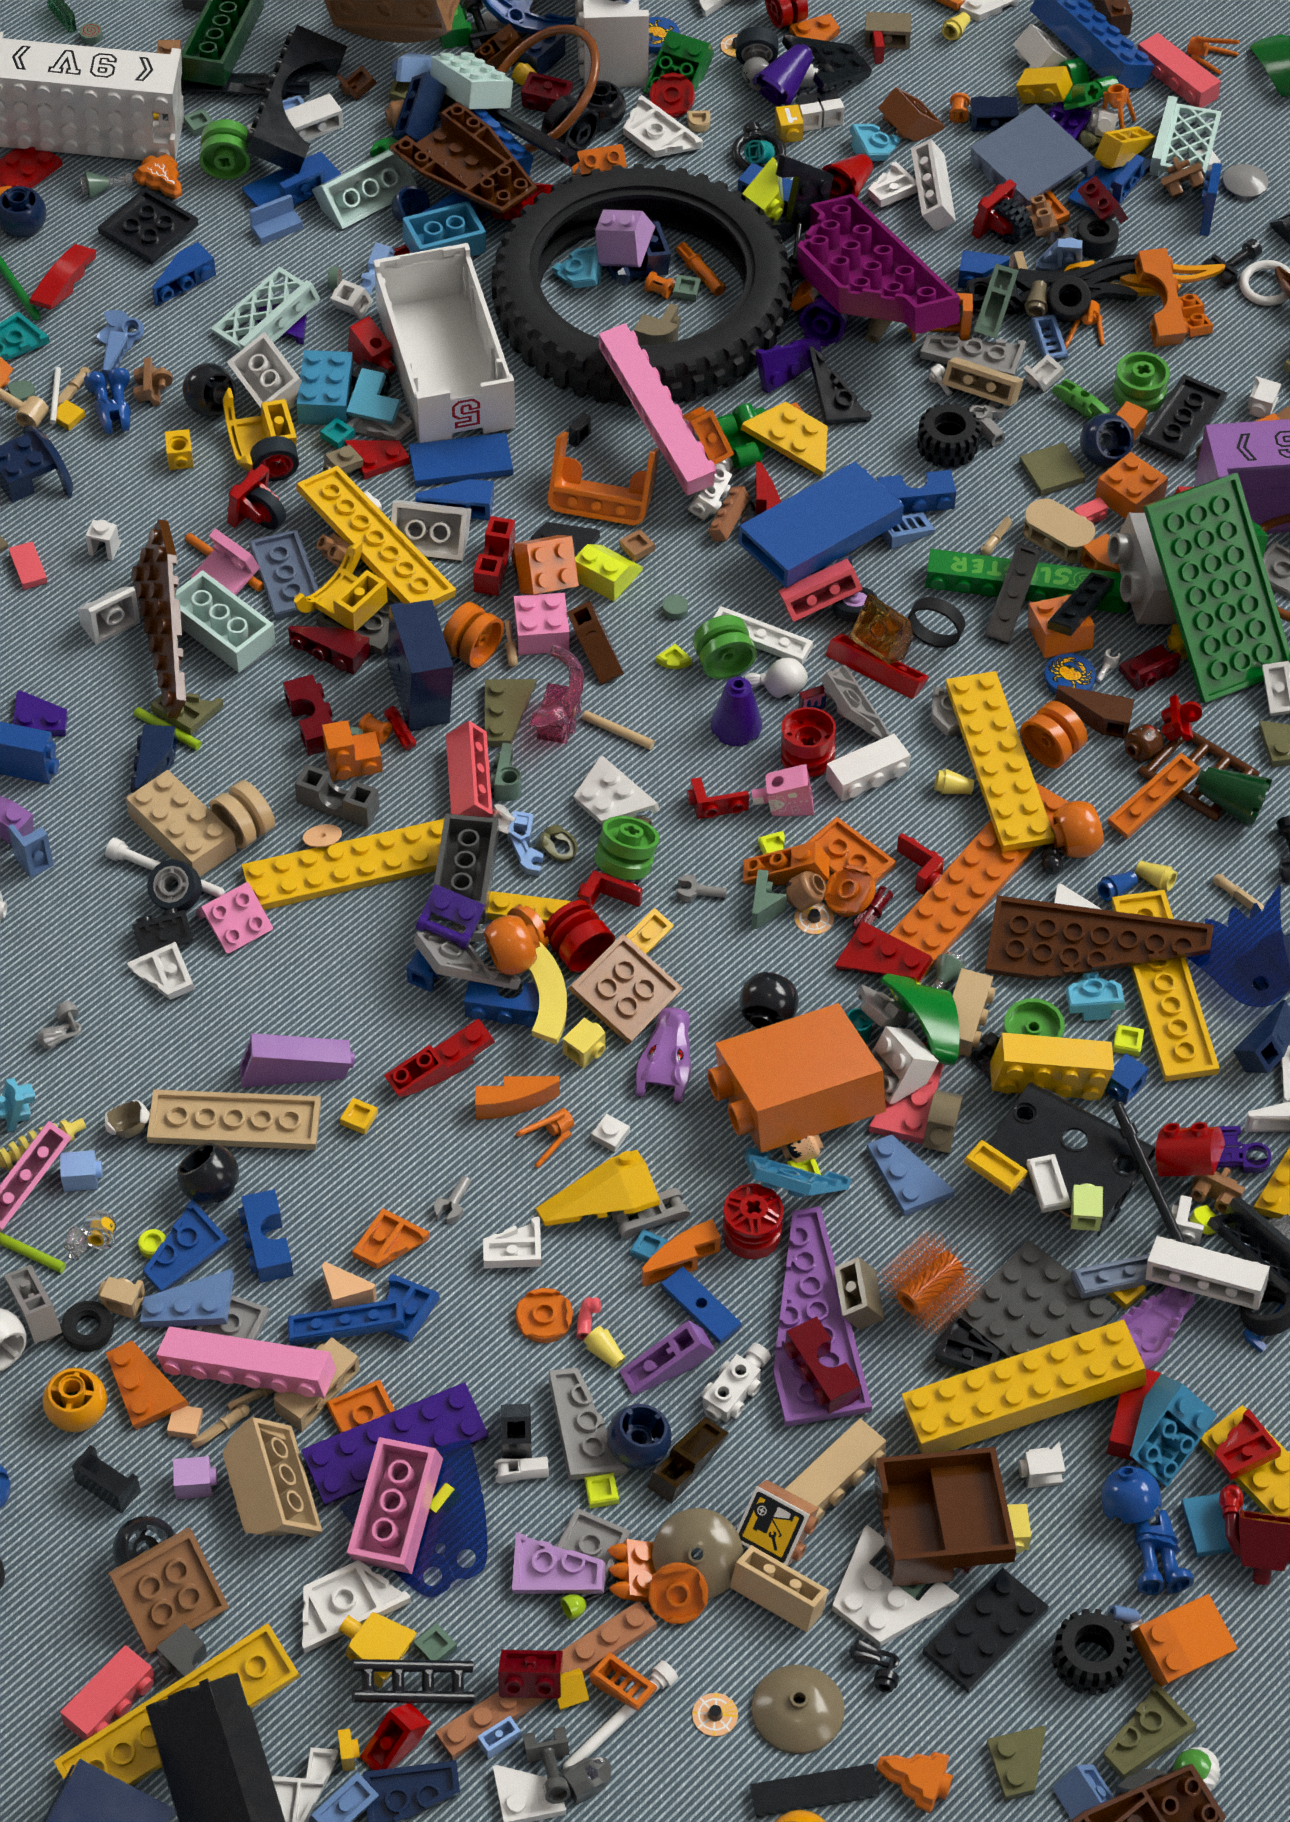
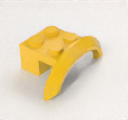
M231 388L227 389L223 397L224 415L231 447L239 466L247 472L252 470L251 449L258 441L272 436L286 437L297 445V436L286 399L262 402L261 416L236 419Z
M357 541L347 548L340 567L324 586L306 597L302 593L294 596V603L300 612L309 613L318 609L341 625L356 632L388 602L387 585L384 580L368 570L359 577L353 574L363 549V542Z

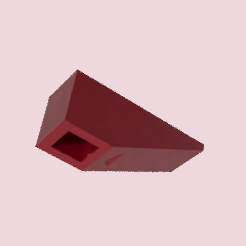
M289 626L288 628L289 643L295 649L309 653L316 659L328 662L339 670L347 671L353 675L371 655L370 638L349 628Z

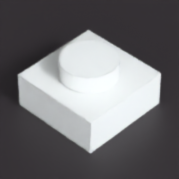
M606 1114L592 1132L591 1140L616 1152L630 1133V1126Z

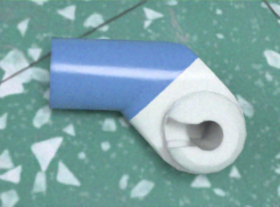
M1111 1605L1108 1608V1612L1114 1615L1113 1620H1121L1124 1623L1123 1629L1128 1630L1129 1633L1143 1624L1139 1612L1134 1608Z

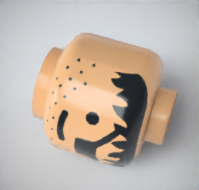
M819 1134L807 1136L802 1140L781 1146L786 1160L792 1158L797 1163L819 1157L820 1149L824 1148Z

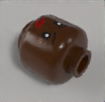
M1141 724L1125 736L1124 746L1126 753L1138 762H1146L1162 750V733L1152 725Z

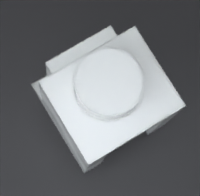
M1255 376L1253 390L1248 403L1249 414L1260 418L1271 415L1278 402L1279 397L1277 395L1281 384Z
M93 520L86 533L89 555L94 556L100 542H105L108 560H113L122 542L118 536L117 525L106 520Z
M1060 1442L1053 1449H1049V1447L1030 1449L1028 1452H1025L1024 1459L1018 1461L1019 1474L1021 1478L1025 1477L1027 1488L1063 1484L1062 1474H1065V1466Z

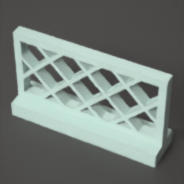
M1168 96L1151 159L1149 175L1159 176L1160 171L1168 172L1167 168L1174 164L1166 163V161L1177 156L1179 162H1182L1184 159L1181 155L1188 152L1193 156L1188 159L1191 165L1200 162L1204 171L1202 175L1205 179L1222 111L1178 104V97ZM1179 113L1190 114L1191 117L1183 119ZM1208 117L1213 118L1215 120L1210 123H1206L1203 120V118ZM1197 122L1200 127L1193 129L1189 124ZM1183 127L1187 132L1180 135L1176 130ZM1206 131L1210 136L1202 139L1198 134ZM1193 137L1196 142L1189 145L1185 140ZM1179 142L1183 148L1175 150L1171 145ZM1202 147L1206 152L1198 154L1195 149Z
M279 266L211 329L214 334L240 351L264 332L274 343L320 301V297L311 282L308 280L303 282ZM281 276L285 278V283L274 285ZM297 288L292 294H289V289ZM284 290V296L273 297V292ZM268 293V299L257 300L261 294ZM279 304L274 310H272V305ZM267 306V311L256 313L257 307ZM251 309V314L240 316V313L244 310ZM263 319L259 324L255 326V320ZM250 321L249 327L239 328V323ZM234 324L233 330L222 331L227 325ZM245 335L240 341H238V336Z

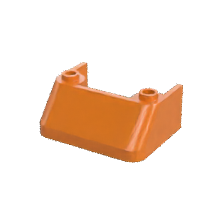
M562 432L556 436L548 492V504L552 510L628 525H637L645 519L655 487L660 455L659 448H654L649 452L647 471L636 472L631 477L629 488L581 480L583 473L581 463L574 458L565 457L569 432Z

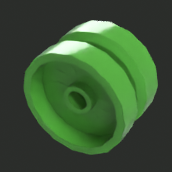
M219 119L210 122L204 127L201 133L199 161L206 173L218 179L232 180L241 177L248 171L251 154L246 153L250 144L245 142L249 133L247 127L230 119Z
M1133 352L1120 359L1116 368L1113 398L1120 407L1128 401L1148 410V413L1159 409L1166 399L1170 378V370L1165 360L1149 352Z
M721 615L711 618L695 631L692 638L693 646L700 658L704 673L714 679H728L745 672L757 657L756 648L753 640L749 637L748 628L745 622L738 616Z
M629 816L608 818L603 823L594 860L601 870L613 877L624 880L645 878L650 874L660 836L655 828L640 819Z
M1026 998L1016 1002L1008 1009L1004 1018L1002 1033L1063 1038L1065 1031L1064 1017L1059 1009L1050 1002L1039 998Z

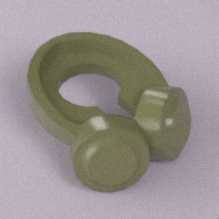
M1085 130L1080 134L1078 143L1090 149L1094 146L1095 142L1100 143L1103 136L1094 135L1093 132Z
M561 825L546 827L537 836L535 841L537 849H544L548 856L559 862L572 860L578 850L575 838L568 831L562 829ZM550 836H553L558 841L567 843L569 846L568 853H558L555 850V844L550 840Z

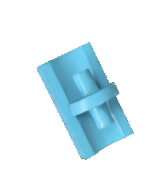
M14 1078L6 1079L3 1094L0 1096V1119H6L7 1132L16 1131L19 1121L29 1120L31 1112L28 1103L34 1102L36 1097L30 1083L17 1085Z

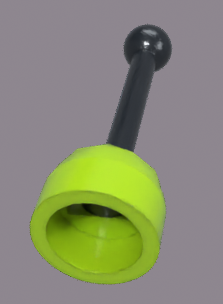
M613 1584L605 1587L604 1593L590 1594L584 1598L578 1594H569L561 1598V1607L566 1617L570 1621L580 1617L585 1612L586 1603L610 1592L609 1588Z

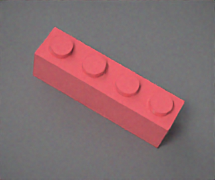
M1156 33L1138 44L1137 49L1147 54L1148 59L1155 65L1151 74L1194 107L1203 108L1218 99L1221 81L1161 34Z
M467 721L446 734L451 814L489 818L493 816L487 731L471 721Z

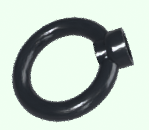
M758 122L747 123L743 127V134L734 141L731 148L734 163L743 171H746L751 164L742 158L740 150L746 142L751 140H766L772 143L777 149V157L775 158L777 164L779 155H786V147L783 141L775 134L762 130Z

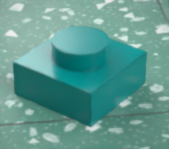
M337 417L320 431V438L336 449H340L345 445V441L355 437V429Z

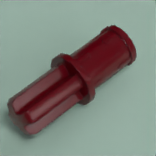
M884 886L878 888L870 905L853 921L852 926L855 931L862 921L871 925L875 919H879L882 916V910L894 896L890 890L882 897L887 888Z

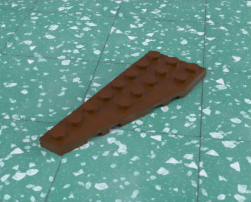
M158 519L154 529H151L149 532L146 546L141 549L137 565L132 568L131 579L135 583L136 598L139 599L140 615L143 616L144 632L148 636V647L153 656V668L156 670L157 684L162 693V705L165 706L168 718L177 719L186 702L185 673L180 672L183 648H178L177 637L181 638L180 600L175 599L179 581L178 576L173 575V566L177 565V554L168 521Z
M997 895L985 973L1032 980H1045L1210 954L1214 925Z

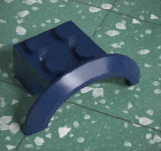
M659 221L652 222L655 225V229L641 267L606 266L609 274L619 285L625 286L633 278L647 277L651 271L656 272L657 276L668 275L671 252Z
M27 425L23 428L22 436L0 445V487L12 503L34 494L32 479L54 469L59 476L63 491L68 498L72 497L73 482L66 465L52 442L41 430Z

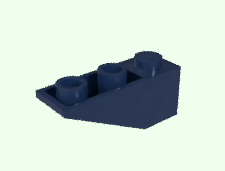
M143 725L142 735L137 737V751L140 752L139 756L134 757L136 777H131V793H134L166 770H169L174 764L177 748L175 726Z
M1282 1000L1233 1050L1245 1072L1268 1073L1285 1056L1290 1043V1007L1286 1000Z

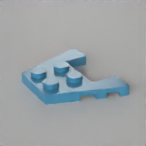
M746 1147L744 1159L753 1179L761 1181L760 1184L766 1188L777 1189L778 1186L788 1189V1194L804 1197L805 1195L811 1196L847 1190L850 1187L852 1179L850 1177L827 1171L823 1176L770 1160L771 1153L769 1152L761 1153L759 1149Z

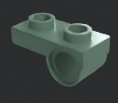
M502 743L501 752L495 755L494 768H497L496 774L492 773L490 783L491 789H494L495 800L512 801L521 795V772L512 766L513 744Z

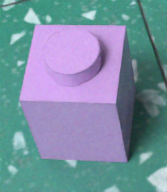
M209 1456L173 1459V1481L176 1499L212 1497V1485H217L218 1481L217 1468L211 1467Z

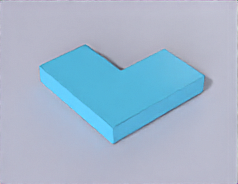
M361 368L346 411L348 415L394 425L401 402L399 399L380 395L386 379L385 373Z

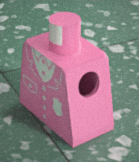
M806 764L767 773L765 776L766 788L752 789L753 804L769 803L771 815L773 816L814 815L813 793Z

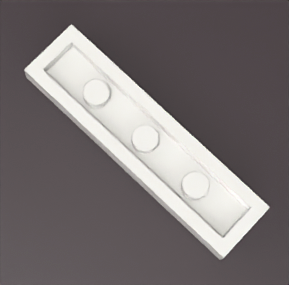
M720 606L714 618L721 615L740 617L748 628L749 637L753 640L755 648L781 658L796 659L802 665L813 648V641L722 606Z

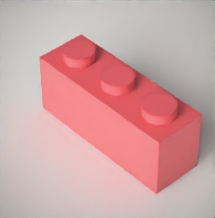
M845 559L787 588L784 587L778 590L787 613L792 621L795 622L863 589L853 566L848 559Z
M125 1645L60 1711L63 1724L85 1741L115 1722L118 1717L121 1718L130 1711L132 1703L140 1695H145L152 1688L155 1680L152 1666Z

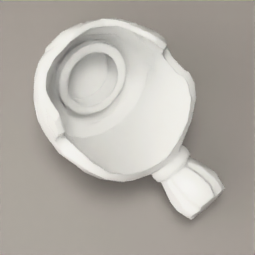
M781 658L775 661L766 673H749L745 676V679L750 682L752 688L765 685L771 695L781 698L787 694L790 697H794L806 685L808 675L804 666L796 659Z

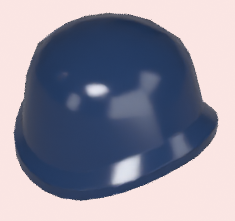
M416 185L404 186L392 200V213L397 221L403 223L404 217L419 214L429 209L430 202L427 192Z

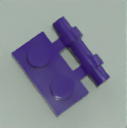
M1058 102L1048 112V115L1076 141L1090 123L1092 114L1091 111L1080 107L1065 110L1064 103Z

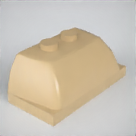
M251 1417L230 1437L223 1451L229 1484L233 1490L237 1504L236 1509L240 1515L245 1533L267 1536L299 1534L316 1537L323 1531L292 1426Z

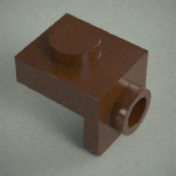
M363 65L346 79L340 73L336 76L341 82L338 85L346 96L351 94L356 101L377 84Z

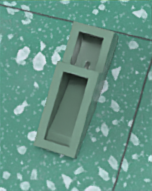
M995 264L974 332L997 339L1019 270Z

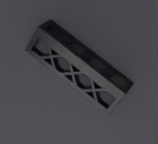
M1241 1197L1232 1198L1226 1213L1210 1217L1207 1225L1247 1260L1270 1266L1268 1278L1282 1291L1289 1294L1290 1283L1286 1279L1290 1280V1240Z

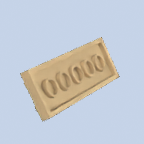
M153 1090L147 1141L148 1143L204 1145L214 1143L232 1147L316 1150L321 1096Z

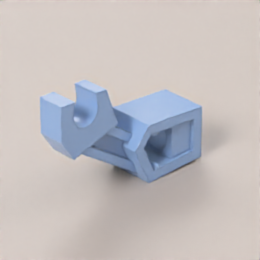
M375 242L368 261L369 272L362 273L361 275L363 278L361 287H364L369 295L375 286L374 260L393 257L395 251L390 246Z
M514 811L512 816L516 819L514 822L511 821L509 825L507 841L512 844L520 862L519 868L526 874L539 876L541 866H536L532 863H543L544 854L528 847L533 826V814ZM516 832L525 833V835L520 836V834H517Z

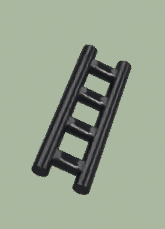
M352 1659L351 1671L361 1672L362 1690L352 1691V1702L474 1704V1692L464 1691L463 1673L473 1672V1661ZM374 1672L392 1673V1691L374 1690ZM404 1672H421L422 1691H404ZM434 1673H451L452 1691H434Z

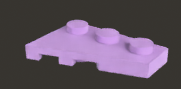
M516 1532L512 1591L514 1594L604 1593L605 1562L603 1560L573 1550H565L553 1546L546 1541H537Z

